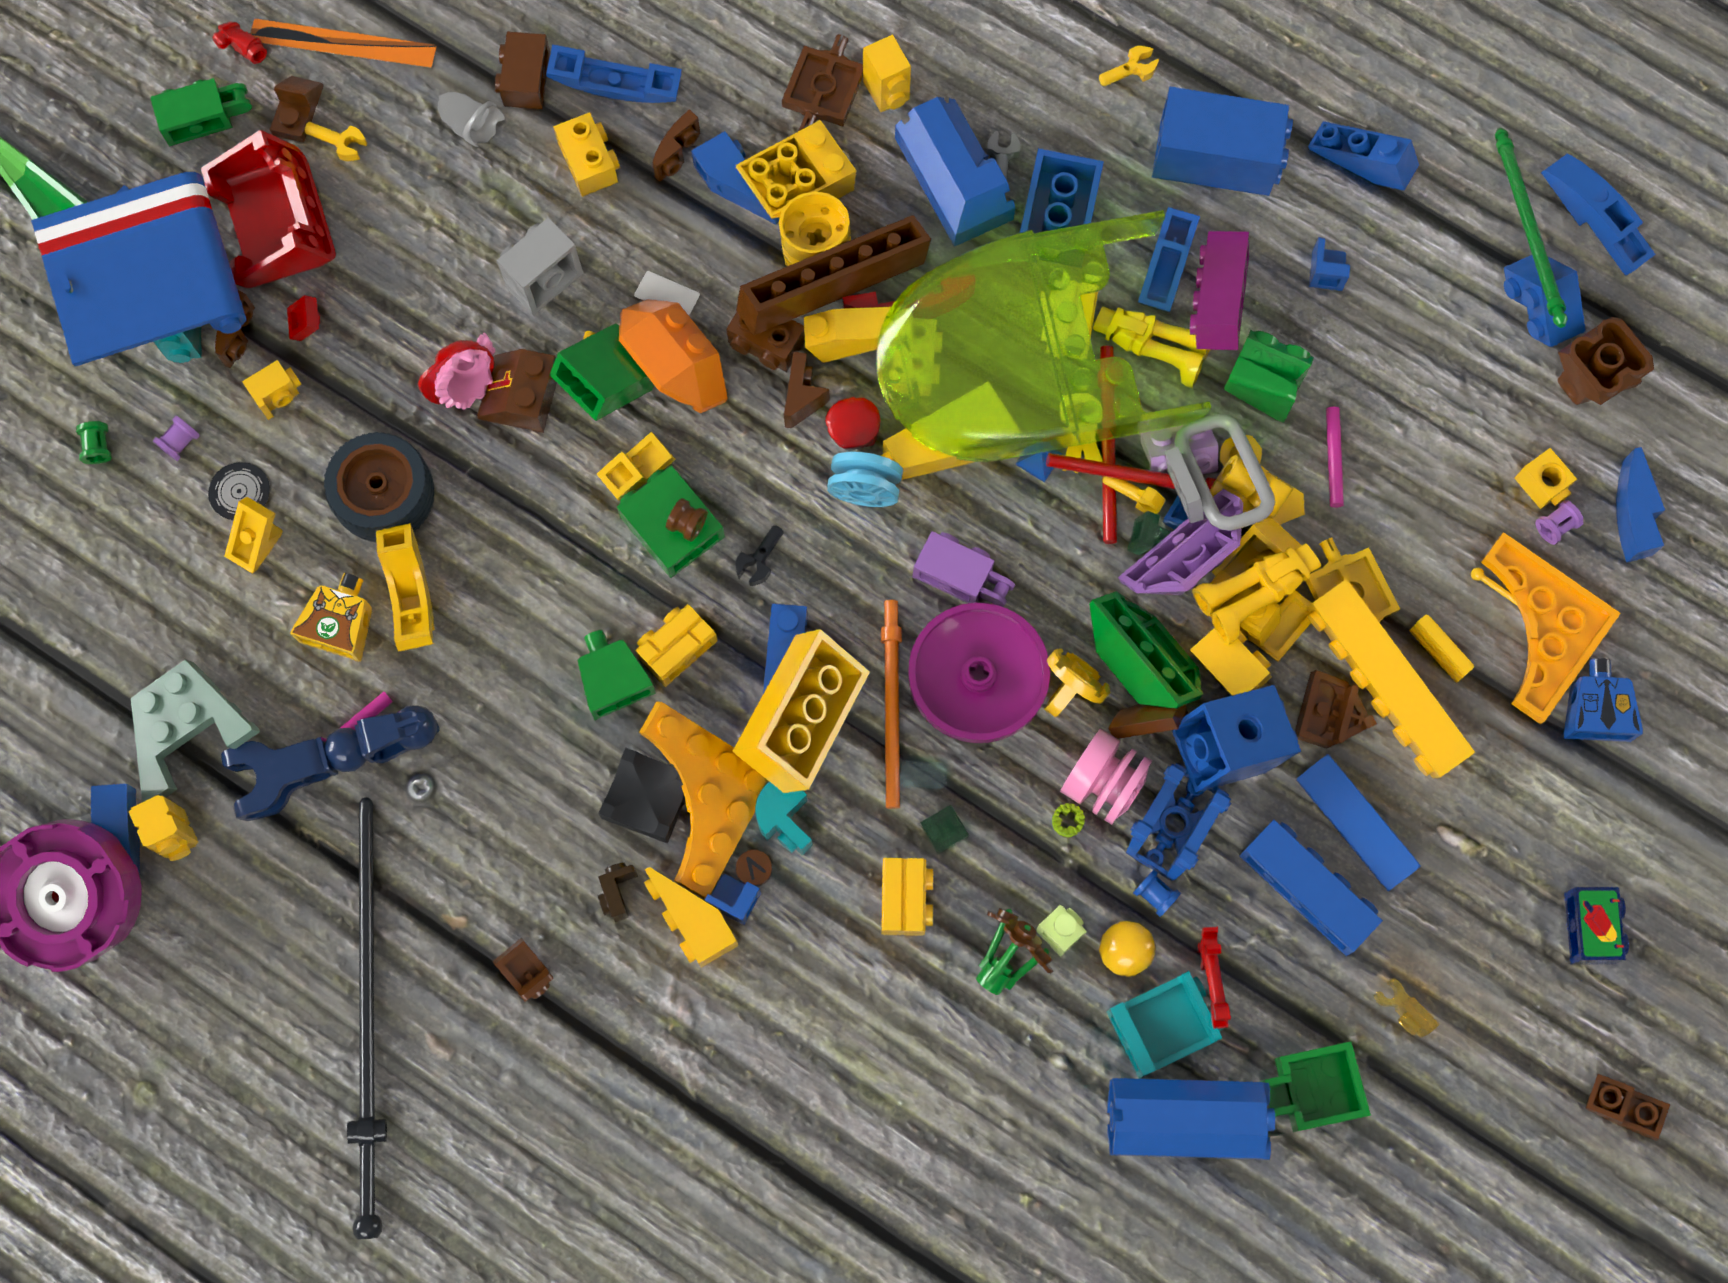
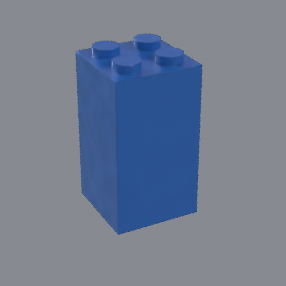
M1169 86L1160 120L1152 178L1269 196L1273 185H1279L1282 169L1286 168L1289 149L1285 148L1286 140L1290 138L1293 126V119L1288 118L1289 105Z

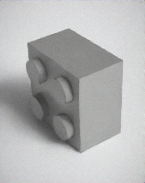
M549 218L545 219L541 224L537 223L530 227L524 238L515 245L512 244L506 247L500 254V258L496 260L507 289L532 315H535L583 274L575 244Z

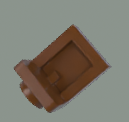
M522 938L493 961L525 1002L531 997L536 999L544 994L550 987L549 982L553 980L550 971Z

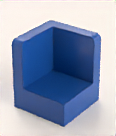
M1318 237L1312 250L1309 287L1342 291L1350 274V265L1346 264L1347 254L1343 251L1325 249V238Z
M723 874L712 894H707L704 901L717 908L723 915L745 925L761 895L760 888L749 882L744 884Z

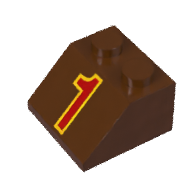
M526 349L494 355V369L491 373L493 383L488 384L486 387V394L481 400L477 418L479 420L544 433L557 382L550 376L556 359L555 355Z

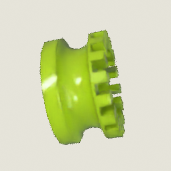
M1073 803L1060 805L1052 817L1054 831L1062 837L1076 836L1082 830L1085 823L1083 810ZM1070 812L1076 815L1074 822L1078 825L1076 828L1069 826L1067 829H1064L1061 826L1063 820L1059 815L1067 816Z

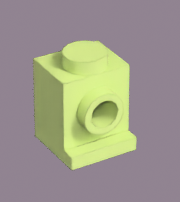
M1061 905L1043 920L1036 929V932L1060 957L1087 933L1082 927L1084 922L1079 915L1071 908L1066 910Z

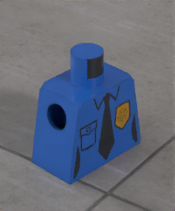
M1597 658L1589 660V676L1578 678L1570 687L1564 739L1633 741L1643 734V728L1631 679L1612 677L1610 659Z

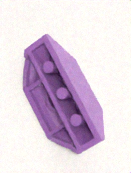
M1222 489L1213 497L1222 515L1230 517L1243 513L1242 500L1227 490ZM1203 512V520L1192 524L1189 519L1185 520L1121 574L1118 579L1136 593L1182 595L1184 592L1192 589L1209 571L1222 564L1224 559L1240 546L1241 528L1231 531L1218 529L1209 522Z

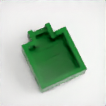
M1352 1041L1275 1058L1279 1077L1260 1081L1269 1083L1270 1103L1267 1108H1274L1275 1117L1288 1114L1293 1132L1371 1116Z

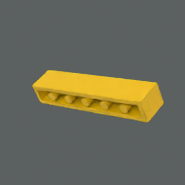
M1347 578L1307 606L1310 611L1307 616L1312 625L1319 632L1324 630L1330 638L1329 647L1334 655L1341 661L1343 659L1347 661L1353 669L1350 675L1354 682L1361 689L1367 688L1374 698L1371 701L1372 706L1382 718L1386 716L1395 726L1392 730L1394 736L1402 746L1406 747L1409 745L1417 756L1413 759L1416 766L1425 776L1430 774L1432 778H1441L1476 753Z

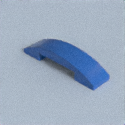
M552 45L546 76L563 85L602 97L632 102L666 103L675 102L677 99L682 69L653 63L649 64V69L587 58L585 57V50Z

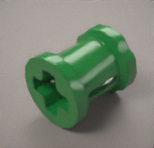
M90 421L77 425L76 433L81 436L82 445L79 459L83 463L100 464L112 459V453L107 450L106 434L109 428L106 423Z

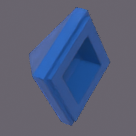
M1033 437L1016 462V465L1045 482L1054 469L1053 467L1046 466L1048 453L1063 454L1038 438Z

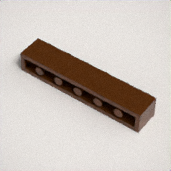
M911 215L741 285L736 311L753 336L840 300L842 297L852 295L923 265L931 238L916 217Z

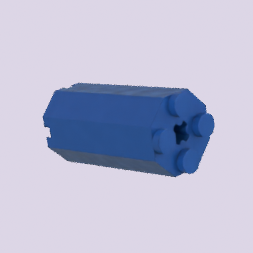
M1112 1078V1080H1109L1107 1113H1110V1124H1107L1109 1154L1113 1156L1270 1160L1271 1140L1268 1137V1131L1275 1130L1274 1108H1267L1270 1103L1269 1083Z

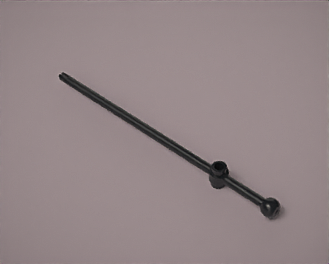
M368 797L362 798L359 802L360 1117L358 1121L347 1122L348 1144L359 1143L360 1216L356 1217L352 1226L356 1239H375L382 1232V1220L378 1215H375L376 1142L387 1141L386 1119H375L373 803Z

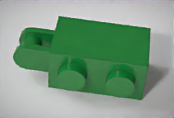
M214 78L198 80L192 85L178 89H167L158 95L150 97L159 131L169 147L231 129L233 126L230 117L249 112L252 109L251 101L246 99L248 90L245 84L234 83L219 88Z

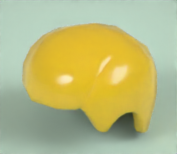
M1120 921L1110 926L1102 935L1099 947L1103 964L1114 974L1127 977L1135 976L1147 969L1152 964L1156 951V943L1152 933L1141 923Z

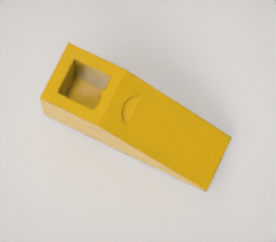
M651 867L645 869L650 879L644 881V884L654 901L661 897L667 910L661 914L671 931L679 929L685 941L679 945L689 963L697 960L702 968L739 946L717 908Z

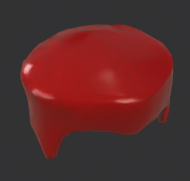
M850 397L839 400L831 406L826 415L825 422L829 435L839 447L846 450H854L875 444L879 434L881 419L879 410L872 401L863 397Z

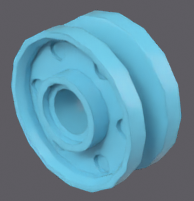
M843 452L832 457L831 470L835 475L828 479L827 491L832 496L851 504L867 507H887L898 502L899 489L895 485L902 481L903 468L897 462L880 455L865 452Z

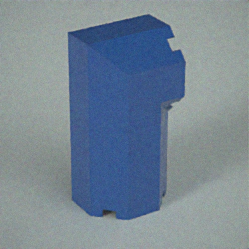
M943 97L929 100L914 107L907 113L910 120L905 125L902 120L895 125V140L954 247L1014 220L1016 209L1014 201L1010 200L1007 202L1005 195L1006 192L1010 191L1008 182L996 160L993 158L988 159V155L982 149L955 99L949 98V103H946Z

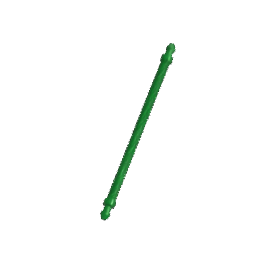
M1498 128L1495 133V139L1497 140L1496 148L1501 155L1547 300L1546 306L1549 314L1554 316V324L1563 328L1568 320L1567 315L1564 313L1566 306L1560 296L1514 153V145L1512 139L1508 138V132L1503 128Z

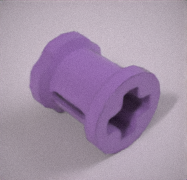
M175 415L172 419L173 424L160 438L156 437L153 442L171 458L178 461L181 458L180 452L192 439L197 440L200 435Z
M1564 500L1558 504L1556 511L1547 517L1541 516L1536 520L1535 524L1542 538L1548 543L1555 545L1561 541V536L1572 528L1577 529L1583 525V516L1574 504Z

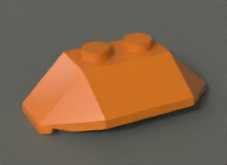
M647 299L622 309L620 313L619 341L660 392L678 402L692 406V409L699 413H703L727 401L728 397L719 352L679 303Z

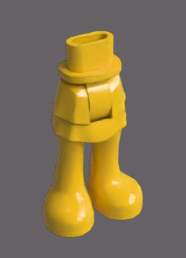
M1102 306L1093 326L1094 331L1106 335L1105 340L1110 341L1112 338L1113 342L1126 351H1132L1137 356L1162 360L1177 367L1180 370L1181 383L1189 388L1194 387L1203 361L1206 360L1210 349H1196V335H1190V329L1166 324L1156 320V315L1147 316L1143 312L1124 311L1120 307L1114 311ZM1155 336L1189 348L1191 351L1152 340V337Z
M1305 543L1295 550L1289 547L1285 552L1265 556L1263 561L1253 563V567L1221 583L1200 584L1192 589V593L1202 612L1207 616L1212 614V623L1217 634L1224 643L1229 645L1239 637L1240 623L1246 617L1273 602H1280L1285 595H1291L1303 580L1310 579V573L1320 568L1321 563L1310 546ZM1258 584L1259 590L1231 605L1219 609L1227 600Z

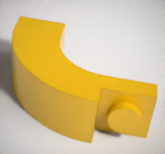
M411 523L377 530V555L390 593L393 610L394 640L397 650L399 652L432 645V631L435 630L432 604L422 558Z

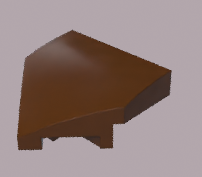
M1318 670L1310 672L1295 728V733L1299 740L1327 749L1346 741L1348 738L1371 728L1377 723L1372 714L1368 715L1358 695L1359 688L1357 684L1350 686L1347 681Z
M1137 704L1119 711L1108 729L1111 735L1117 739L1176 730L1179 728L1183 717L1188 714L1187 706L1183 705L1175 709Z

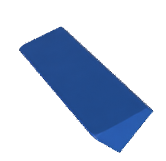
M1326 754L1296 779L1388 892L1421 867L1419 862L1329 754Z

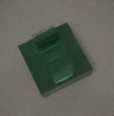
M1147 511L1135 519L1127 551L1141 555L1155 547L1171 533L1170 530L1158 525L1160 515Z
M951 805L920 822L922 830L937 855L969 837L968 832Z

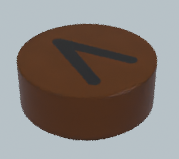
M748 850L738 858L736 872L742 883L746 884V882H749L759 887L770 879L772 864L764 852Z

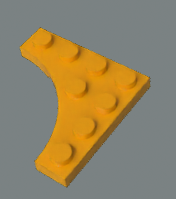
M1503 532L1481 563L1490 569L1510 591L1522 614L1528 640L1527 667L1520 689L1511 704L1539 724H1542L1551 714L1621 613Z
M656 701L639 733L651 741L677 770L683 783L681 787L686 801L687 812H690L691 821L690 837H687L685 853L674 881L700 897L706 898L707 894L710 895L755 813L757 798L761 790L769 781L732 752L733 746L663 702Z

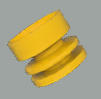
M814 191L800 194L790 200L781 211L779 229L786 266L851 240L848 211L839 199L828 193Z

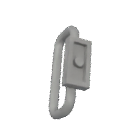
M1214 414L1182 426L1176 434L1175 447L1164 452L1168 474L1190 523L1203 520V512L1213 526L1228 531L1240 529L1266 519L1274 509V493L1240 423L1229 415ZM1218 427L1225 428L1230 433L1261 500L1257 508L1230 517L1224 516L1219 512L1188 443L1192 436Z

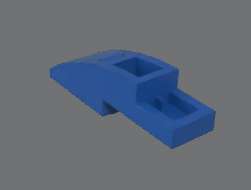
M1567 153L1541 172L1577 224L1581 226L1586 222L1625 276L1656 255L1637 229L1643 224V221L1626 200L1593 169Z

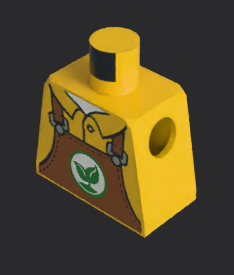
M344 573L337 590L323 585L318 586L294 624L290 634L299 643L361 662L372 614V607L365 599L358 597L364 581L357 576Z

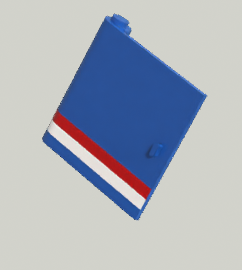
M184 172L31 220L74 367L209 323L212 328L222 333H234L246 321L244 309L203 177L199 173Z

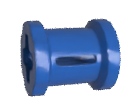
M1153 869L1135 889L1133 894L1136 896L1141 895L1157 909L1156 914L1161 917L1181 893L1178 890L1173 891L1157 877L1158 872Z

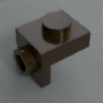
M625 862L607 867L605 869L606 874L598 876L603 890L602 894L597 895L604 916L611 914L615 922L629 918L618 884L638 877L633 865L626 866Z

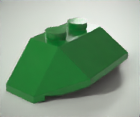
M1117 591L1091 600L1089 606L1096 653L1138 704L1176 709L1202 697L1203 691L1201 689L1199 667L1156 616L1139 605L1125 600V596Z

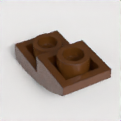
M690 109L669 129L655 153L652 163L655 178L659 182L667 176L675 175L684 163L682 148H688L693 145L701 134L699 119Z
M239 290L238 293L246 316L245 323L234 333L227 334L219 330L216 333L215 353L228 368H231L236 360L241 359L246 351L248 340L241 329L249 324L255 309L248 296Z
M1597 1074L1585 1109L1617 1125L1657 1141L1670 1104L1637 1092L1632 1086Z

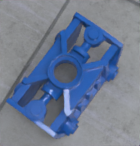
M1179 763L1171 764V766L1168 765L1163 773L1165 775L1163 779L1166 781L1143 820L1135 821L1130 829L1132 831L1130 835L1133 837L1126 851V854L1148 868L1155 869L1158 874L1171 881L1177 879L1186 869L1190 870L1191 867H1195L1199 860L1196 853L1219 813L1222 814L1224 811H1227L1231 805V798L1228 797L1229 794L1221 788L1215 787L1208 789L1213 794L1204 810L1191 814L1195 807L1192 803L1194 797L1202 795L1205 791L1195 792L1186 767ZM1183 776L1188 778L1186 785L1187 795L1185 798L1179 797L1175 804L1174 791ZM1169 814L1180 815L1184 820V829L1180 832L1170 831L1165 824L1166 816ZM1159 832L1155 838V841L1158 843L1156 848L1149 850L1144 856L1138 854L1137 852L1148 836ZM1175 842L1177 856L1169 870L1166 871L1162 868L1164 860L1162 852L1165 848L1170 849Z

